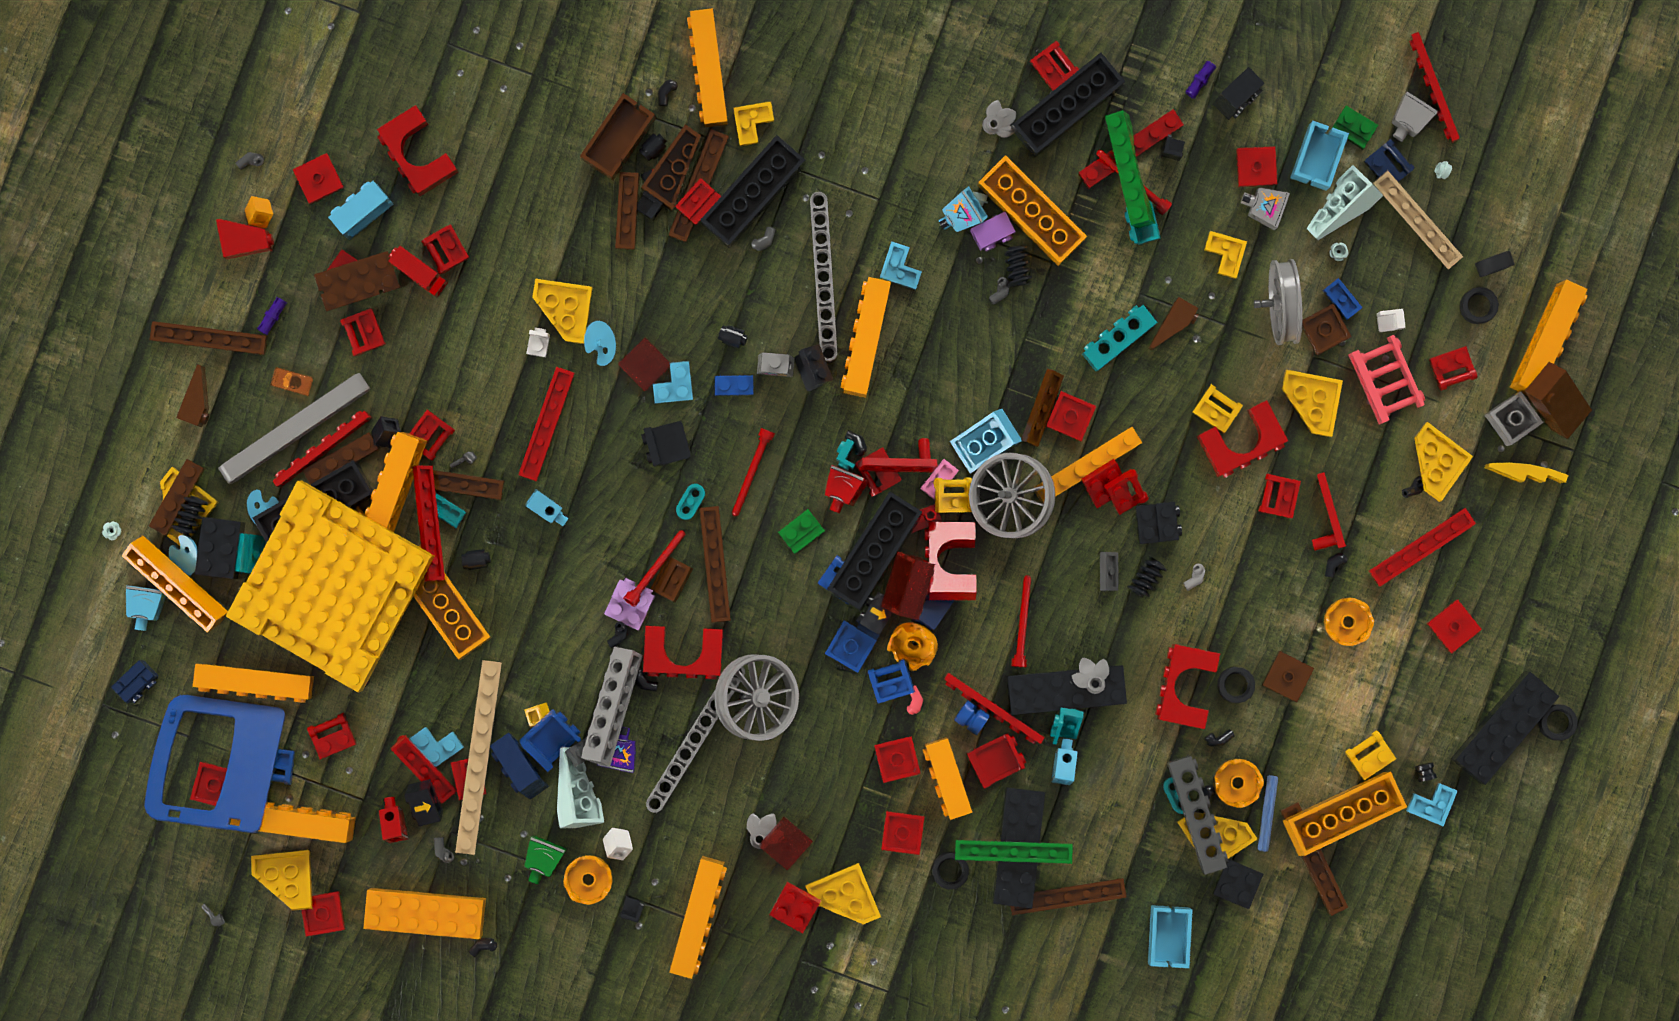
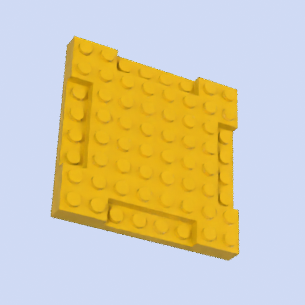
M297 481L280 513L281 517L248 580L242 584L226 617L301 657L354 691L361 692L365 688L435 556L308 483Z

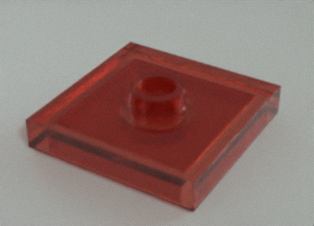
M646 338L618 363L644 391L670 368V362Z
M783 817L759 844V847L788 870L813 841L786 817Z

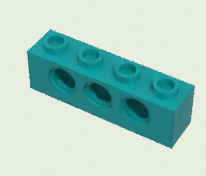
M1136 305L1128 312L1130 316L1125 320L1121 317L1113 324L1115 328L1110 332L1106 329L1098 336L1100 340L1095 344L1091 341L1084 347L1085 352L1082 355L1096 372L1158 323L1144 305L1141 307ZM1129 321H1136L1138 323V329H1130L1128 325ZM1120 332L1123 335V341H1115L1114 333ZM1099 345H1107L1108 353L1102 354L1099 351Z

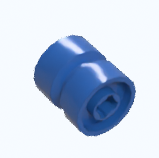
M967 700L954 721L961 726L967 725V730L977 736L990 715L982 709L977 710L976 705Z

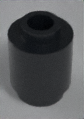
M653 133L641 145L642 148L639 151L650 161L652 158L655 159L667 147L665 145L667 141L660 133L657 136Z
M723 325L718 340L740 349L741 346H745L748 335H745V330L730 325Z
M485 549L466 551L465 554H461L464 569L487 568L488 564L491 563L490 554Z

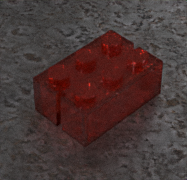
M897 551L881 607L899 616L919 620L923 611L925 597L929 591V583L934 575L935 564L918 556Z

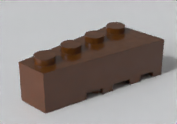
M686 124L641 187L643 191L645 190L657 198L671 211L674 208L701 137L700 134Z

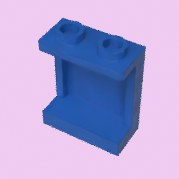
M554 709L519 740L521 746L547 772L553 768L552 762L560 756V748L570 747L575 741L578 743L581 741L579 736L581 732L573 724L570 726L566 722L568 719L562 712L557 713Z

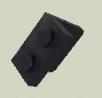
M820 344L798 351L799 354L795 356L794 360L807 391H813L833 380Z
M677 421L655 428L648 427L643 429L644 434H641L643 444L648 445L649 452L646 453L649 464L652 463L654 467L690 458L691 453L682 422Z

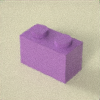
M1006 212L970 230L979 250L985 249L986 252L996 247L995 244L1000 241L1006 243L1012 240V235L1016 232Z

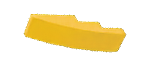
M1489 463L1484 467L1519 483L1524 482L1526 477L1539 483L1545 482L1546 478L1559 483H1565L1569 476L1549 468L1531 464Z

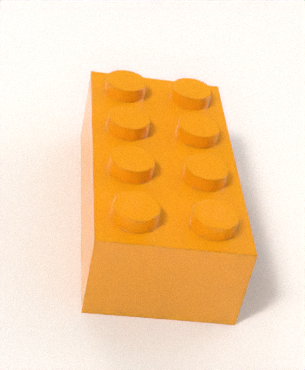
M945 737L925 744L926 748L922 750L926 761L930 760L932 767H929L932 779L937 780L938 785L935 786L938 797L943 799L944 804H941L944 816H948L952 820L972 813L948 738Z

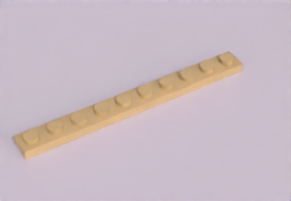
M482 660L455 853L475 855L502 665L500 662Z

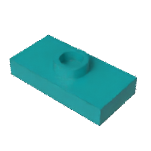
M436 493L438 518L457 529L467 512Z

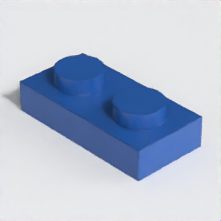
M1339 278L1322 290L1346 320L1362 309V306Z
M753 375L715 376V396L753 395Z

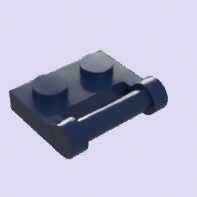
M1390 139L1365 159L1364 162L1377 178L1388 170L1399 182L1414 170L1415 167L1407 162L1393 145V140ZM1388 149L1404 169L1401 173L1383 153Z

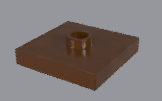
M1334 303L1302 320V329L1316 355L1352 337Z
M1278 651L1262 686L1297 703L1314 668Z

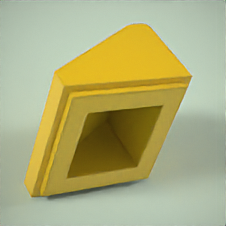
M547 703L524 710L530 728L534 727L550 712Z

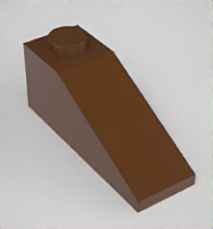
M1178 297L1148 349L1156 348L1186 328L1190 323L1194 324L1199 315L1196 313L1198 308Z
M197 364L176 418L202 427L209 419V405L205 367Z

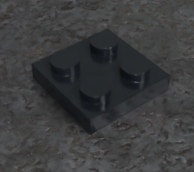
M1228 859L1229 862L1226 863L1227 868L1222 869L1213 895L1250 909L1264 874Z

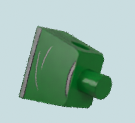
M531 836L524 865L525 868L532 870L528 881L539 884L542 875L550 877L567 848L537 836Z

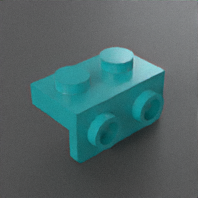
M1151 201L1149 202L1155 224L1137 229L1131 226L1128 211L1125 212V219L1127 223H1130L1131 230H1129L1130 239L1135 244L1140 245L1161 239Z
M848 438L846 442L842 441L837 449L839 455L836 458V461L839 462L838 466L846 471L849 468L852 470L855 468V464L846 460L854 446V442Z
M1061 708L1059 715L1055 714L1050 732V737H1053V744L1057 745L1059 736L1077 739L1083 720V711Z

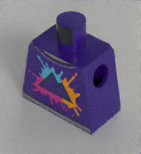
M621 728L611 765L597 764V766L631 773L635 772L636 741L628 739L630 728Z

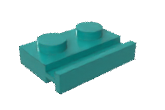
M240 533L235 566L236 572H252L266 545L263 536Z

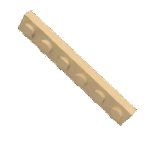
M1388 170L1373 182L1375 187L1447 269H1450L1463 257Z

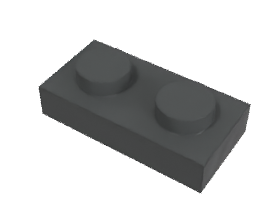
M1100 552V591H1118V552Z

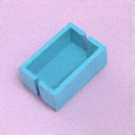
M1312 121L1306 131L1290 178L1305 184L1311 181V186L1327 191L1332 184L1349 133L1332 128L1328 134H1325L1329 126Z
M374 181L371 183L366 182L361 186L360 192L356 195H350L345 200L346 203L341 207L337 206L330 212L331 215L328 218L348 240H351L394 205Z
M1151 905L1148 964L1150 966L1168 967L1166 961H1169L1171 967L1189 968L1192 928L1191 908L1172 907L1171 910L1169 906Z

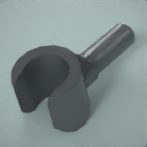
M472 451L466 452L460 459L451 463L450 466L454 468L465 460L471 464L477 459V456Z
M206 904L202 905L203 910L209 915L213 926L219 927L225 923L221 914L215 916Z

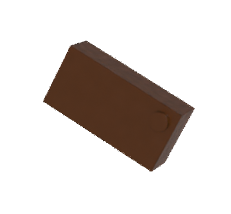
M1551 362L1547 363L1525 389V393L1548 427L1566 439L1574 433L1592 411L1567 371Z

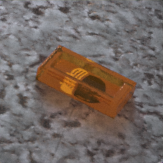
M276 367L271 386L309 396L314 378Z

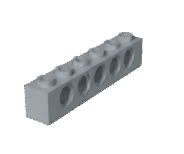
M614 647L610 655L609 666L604 676L603 686L599 693L598 703L593 713V720L588 730L581 758L592 763L606 766L611 765L643 655L633 650Z

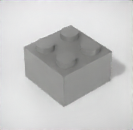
M1521 391L1513 394L1485 414V417L1506 446L1514 444L1543 423Z

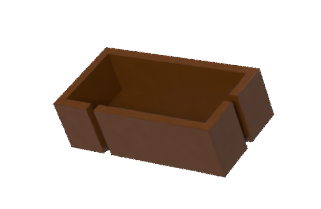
M623 93L580 155L581 159L614 181L623 168L622 162L626 164L656 120L655 114L642 105L638 106L636 101Z
M388 251L314 274L319 292H324V294H321V298L326 312L380 295L379 290L386 293L399 289L400 285L393 265L388 261L390 259Z

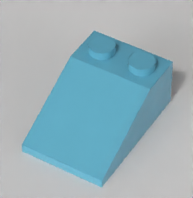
M1003 409L992 412L950 441L970 474L976 471L989 458L1003 454L1022 442Z

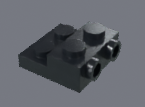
M1175 502L1135 506L1139 544L1179 540V536H1182L1181 524H1177V517H1180L1179 505L1175 506Z

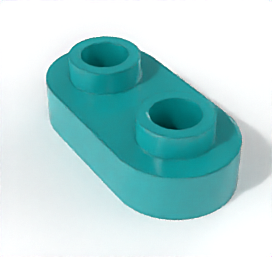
M692 484L686 489L676 507V513L681 519H691L698 510L705 497V490L701 485ZM694 490L699 491L698 497L692 496ZM684 507H689L690 511L688 514L683 513Z
M1169 777L1164 781V792L1174 811L1183 814L1182 808L1178 806L1179 798L1176 789L1170 790L1169 788L1170 784L1173 783L1172 777Z

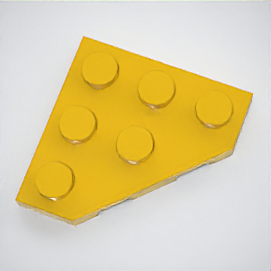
M535 279L533 299L566 342L584 344V334L587 329L593 287Z
M1285 370L1282 390L1311 433L1327 437L1333 436L1343 380Z
M1426 422L1414 438L1424 491L1441 502L1473 456L1430 423Z
M171 467L160 481L163 500L180 472L174 467ZM198 485L195 486L191 495L209 503L208 505H202L206 510L205 512H199L202 517H208L219 503ZM195 519L199 523V526H192L196 531L201 526L202 519ZM171 528L167 536L180 546L178 537L182 534Z
M1194 812L1195 819H1201L1204 815L1203 813ZM1214 816L1217 823L1214 826L1215 831L1220 833L1223 842L1220 844L1222 852H1226L1228 859L1257 840L1248 823ZM1183 817L1177 823L1194 847L1185 817ZM1207 827L1202 828L1200 836L1202 838L1208 837L1209 829ZM1209 846L1206 849L1207 856L1215 854V847Z
M309 850L251 856L253 877L293 911L312 909L311 855Z
M859 863L805 885L809 894L821 900L819 906L861 924H866L881 917Z

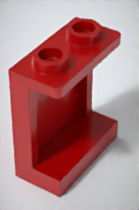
M1006 733L966 753L984 789L1019 770L1025 769L1024 764L1027 762L1022 752L1018 754L1015 748L1018 744L1013 735L1009 736Z

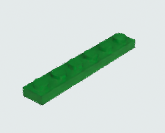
M955 840V860L1072 864L1073 844Z

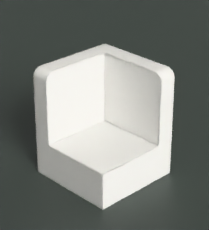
M1403 309L1380 311L1377 313L1379 332L1406 328Z
M611 828L603 838L607 858L624 860L633 850L628 830Z

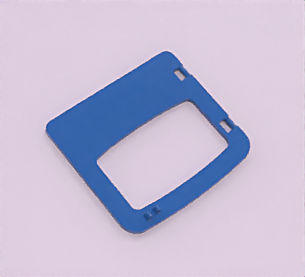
M190 695L175 697L169 703L152 758L144 805L147 814L152 819L158 821H170L247 833L258 832L262 825L285 721L284 710L279 707ZM186 712L225 716L235 719L234 737L225 780L216 807L211 811L163 804V791L169 758L183 714ZM170 811L180 812L179 818L170 817ZM230 819L241 820L239 826L229 825Z

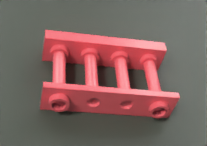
M1394 335L1387 338L1388 344L1363 354L1357 350L1349 354V358L1379 424L1389 421L1388 416H1390V413L1413 403L1416 404L1417 408L1425 405L1423 402L1425 401L1424 394L1421 390H1418L1400 350L1402 348L1401 342ZM1392 350L1396 358L1395 362L1372 372L1368 371L1365 365L1368 360ZM1400 368L1404 379L1380 389L1375 388L1373 383L1375 378ZM1408 386L1412 396L1392 405L1383 406L1382 396Z

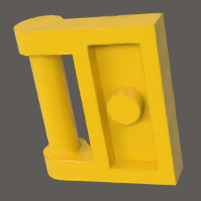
M1211 384L1192 413L1213 427L1216 426L1222 433H1225L1243 405L1239 402H1234L1216 390V387ZM1212 395L1233 409L1232 412L1228 413L1210 401L1209 397Z
M965 477L964 479L957 480L935 478L933 484L935 488L936 513L972 512L969 503V489L972 478ZM944 487H963L964 493H944Z
M1377 730L1372 733V736L1353 749L1349 748L1345 751L1363 780H1366L1396 760V757ZM1375 742L1379 744L1377 748L1359 760L1356 758L1357 754Z

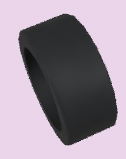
M1510 251L1475 263L1480 277L1488 276L1515 265Z
M1473 288L1465 293L1460 301L1462 316L1472 324L1486 323L1493 319L1498 312V299L1494 292L1488 288ZM1474 295H1483L1489 300L1490 310L1485 316L1476 317L1469 311L1468 302Z
M1231 667L1221 673L1218 678L1217 688L1223 699L1231 703H1242L1252 697L1255 691V680L1248 670L1242 667ZM1232 674H1241L1247 680V690L1240 696H1232L1226 691L1225 681Z
M1553 704L1538 722L1539 729L1545 737L1558 741L1569 739L1575 733L1578 725L1575 712L1570 707L1561 704ZM1555 711L1565 713L1569 719L1567 730L1560 734L1551 732L1547 726L1548 716Z
M945 852L934 861L932 875L936 883L941 887L957 889L967 881L969 867L966 860H956L962 867L960 878L954 882L944 881L939 874L940 865L948 859L955 860V852Z

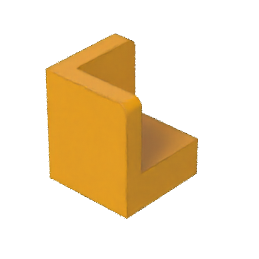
M251 196L245 208L248 225L267 228L273 216L272 207L268 199Z

